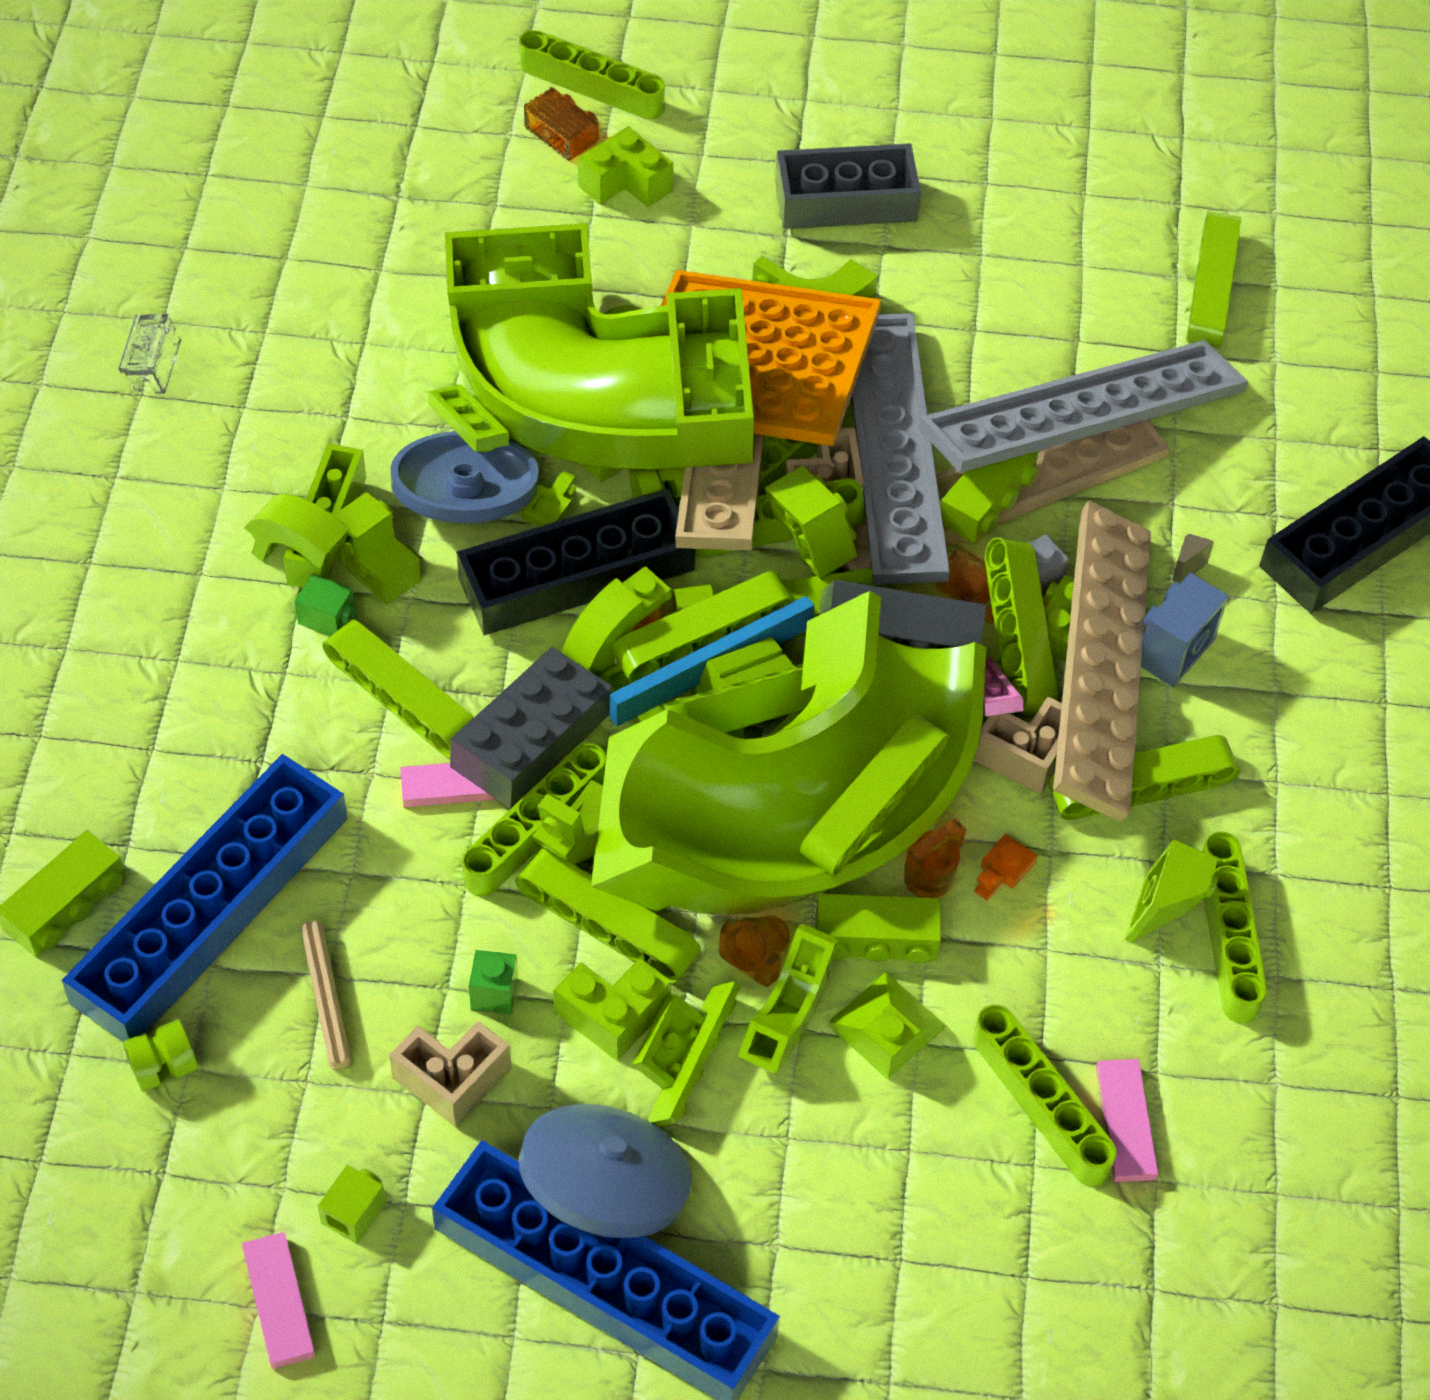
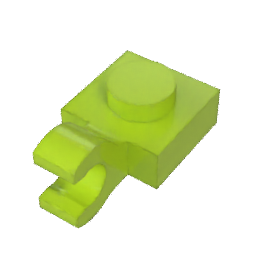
M562 471L550 489L540 484L532 501L521 509V519L537 527L565 519L572 509V500L570 499L577 490L576 487L572 486L576 477Z

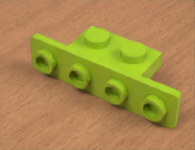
M735 981L713 986L699 1013L676 994L665 997L632 1064L662 1088L647 1121L655 1126L661 1127L674 1124L684 1115L689 1094L692 1088L700 1081L703 1075L702 1067L709 1053L719 1042V1032L722 1025L736 1006L735 998L741 986Z

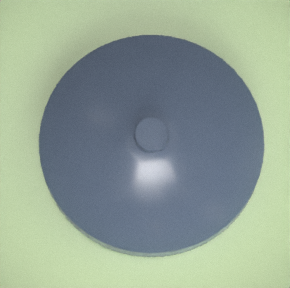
M455 431L437 433L415 440L397 453L391 464V488L396 498L413 512L439 521L479 523L500 519L514 514L527 506L538 490L539 468L535 458L527 449L510 439L507 446L495 448L490 452H475Z
M574 1104L550 1110L531 1124L525 1134L519 1153L520 1174L526 1188L534 1199L561 1221L580 1230L601 1236L634 1238L654 1234L665 1229L682 1213L691 1189L692 1178L689 1164L677 1144L665 1132L649 1121L614 1107L597 1104Z

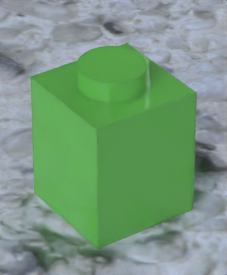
M311 574L294 601L298 624L330 636L350 620H355L358 612V607L354 601L353 588L315 574Z
M475 950L469 981L471 1010L512 1015L518 981L516 954Z

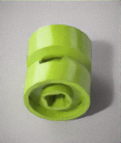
M685 468L630 470V485L633 498L663 490L664 481L666 488L669 489L677 507H679Z
M179 1019L157 1027L155 1035L152 1037L142 1033L122 1041L130 1066L142 1093L164 1084L165 1078L168 1075L177 1079L198 1070L193 1050Z

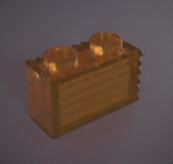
M550 86L549 90H545L544 93H540L539 97L536 96L534 100L531 99L529 103L526 102L524 105V126L526 130L529 129L531 133H534L536 137L538 136L540 140H543L545 144L547 143L549 147H552L554 151L556 150L567 161L572 160L599 141V121L593 112H585L577 106L573 98L567 93L562 94Z

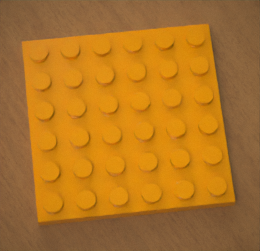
M676 270L661 306L667 305V293L742 288L754 416L753 434L834 446L881 312V299Z

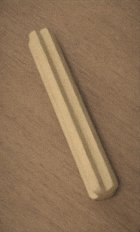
M320 921L307 922L301 926V932L329 1067L332 1070L345 1069L351 1065L352 1061L323 924Z

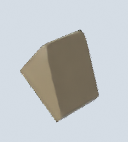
M1189 533L1187 536L1185 535L1172 580L1181 583L1190 572L1195 574L1202 569L1209 561L1214 542Z

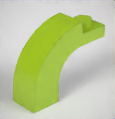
M761 256L753 263L752 281L876 299L878 276L850 259L830 276L819 279H805L792 275L764 256Z
M278 494L273 496L246 524L244 529L253 535L252 537L255 539L251 554L260 561L264 562L280 544H284L300 553L321 570L343 546L350 528L331 513L309 500L290 494Z
M646 566L623 583L616 578L581 613L567 636L562 653L596 676L601 675L615 666V657L612 653L614 643L622 636L628 634L642 619L671 599V588Z
M591 780L570 807L551 795L546 794L538 805L542 824L533 834L534 841L571 864H579L595 854L603 786Z
M804 924L797 928L784 966L772 993L763 1008L749 1023L738 1054L739 1058L774 1074L781 1069L798 1044L820 1000L831 973L828 970L839 943L838 939Z

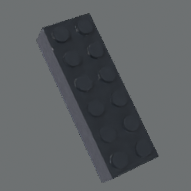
M1423 436L1267 539L1259 567L1312 614L1430 534V441Z
M666 488L457 551L458 579L483 636L588 604L613 580L617 578L623 583L645 566L661 580L695 571V549L676 548L675 536L679 509L669 489Z

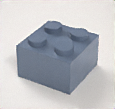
M1191 572L1181 583L1174 582L1168 589L1160 607L1154 605L1143 620V625L1146 626V629L1143 633L1141 644L1143 646L1141 667L1174 688L1215 641L1229 596Z

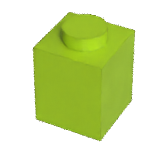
M346 1165L317 1205L321 1224L358 1244L386 1204L384 1186L381 1179L367 1169L358 1171Z

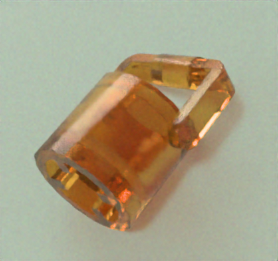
M958 548L948 558L949 582H936V588L955 600L985 604L990 598L985 561L964 548ZM986 605L984 620L993 624V611Z
M957 818L952 819L935 831H926L914 844L909 846L903 872L904 883L909 891L917 897L940 898L952 889L960 860L959 848L962 847L966 834V828Z

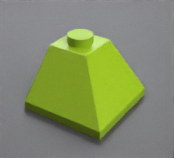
M1173 839L1145 876L1124 940L1133 943L1190 912L1203 897L1209 899L1219 879L1218 876L1214 875L1218 859Z
M886 972L828 1022V1026L887 1080L945 1028V1024Z

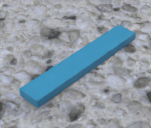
M807 596L802 597L611 693V720L618 727L700 685V677L707 661L769 637H773L779 645L806 631L807 621L813 619L814 604Z

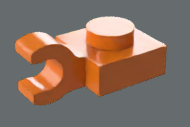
M1005 834L982 859L981 868L984 871L977 878L980 884L975 888L974 893L987 901L1002 883L1014 889L1036 864L1038 855Z

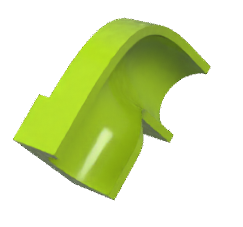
M587 223L445 232L447 295L457 361L463 382L468 392L509 431V437L543 454L567 461L603 467L668 469L753 463L754 416L742 288L667 293V305L648 307L618 314H603L596 309L593 302Z
M868 591L807 621L801 692L813 697L805 709L790 724L776 734L763 738L741 739L666 709L610 736L591 887L654 911L675 906L706 914H748L789 905L862 877L889 862L914 844L937 822L956 797L970 771L979 745L983 718L986 647L973 642L954 648L926 649L892 642L879 635L881 596ZM917 713L949 734V741L937 760L837 875L832 876L800 853L801 845L812 828L911 715Z

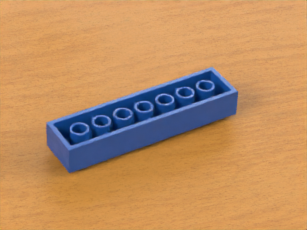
M282 753L61 980L69 1004L121 1041L147 1033L347 821L344 793Z
M483 1140L479 1142L432 1207L434 1229L716 1400H738L778 1336L780 1322L778 1314L646 1236L634 1238L601 1236L580 1230L561 1221L544 1209L530 1194L522 1180L519 1161Z

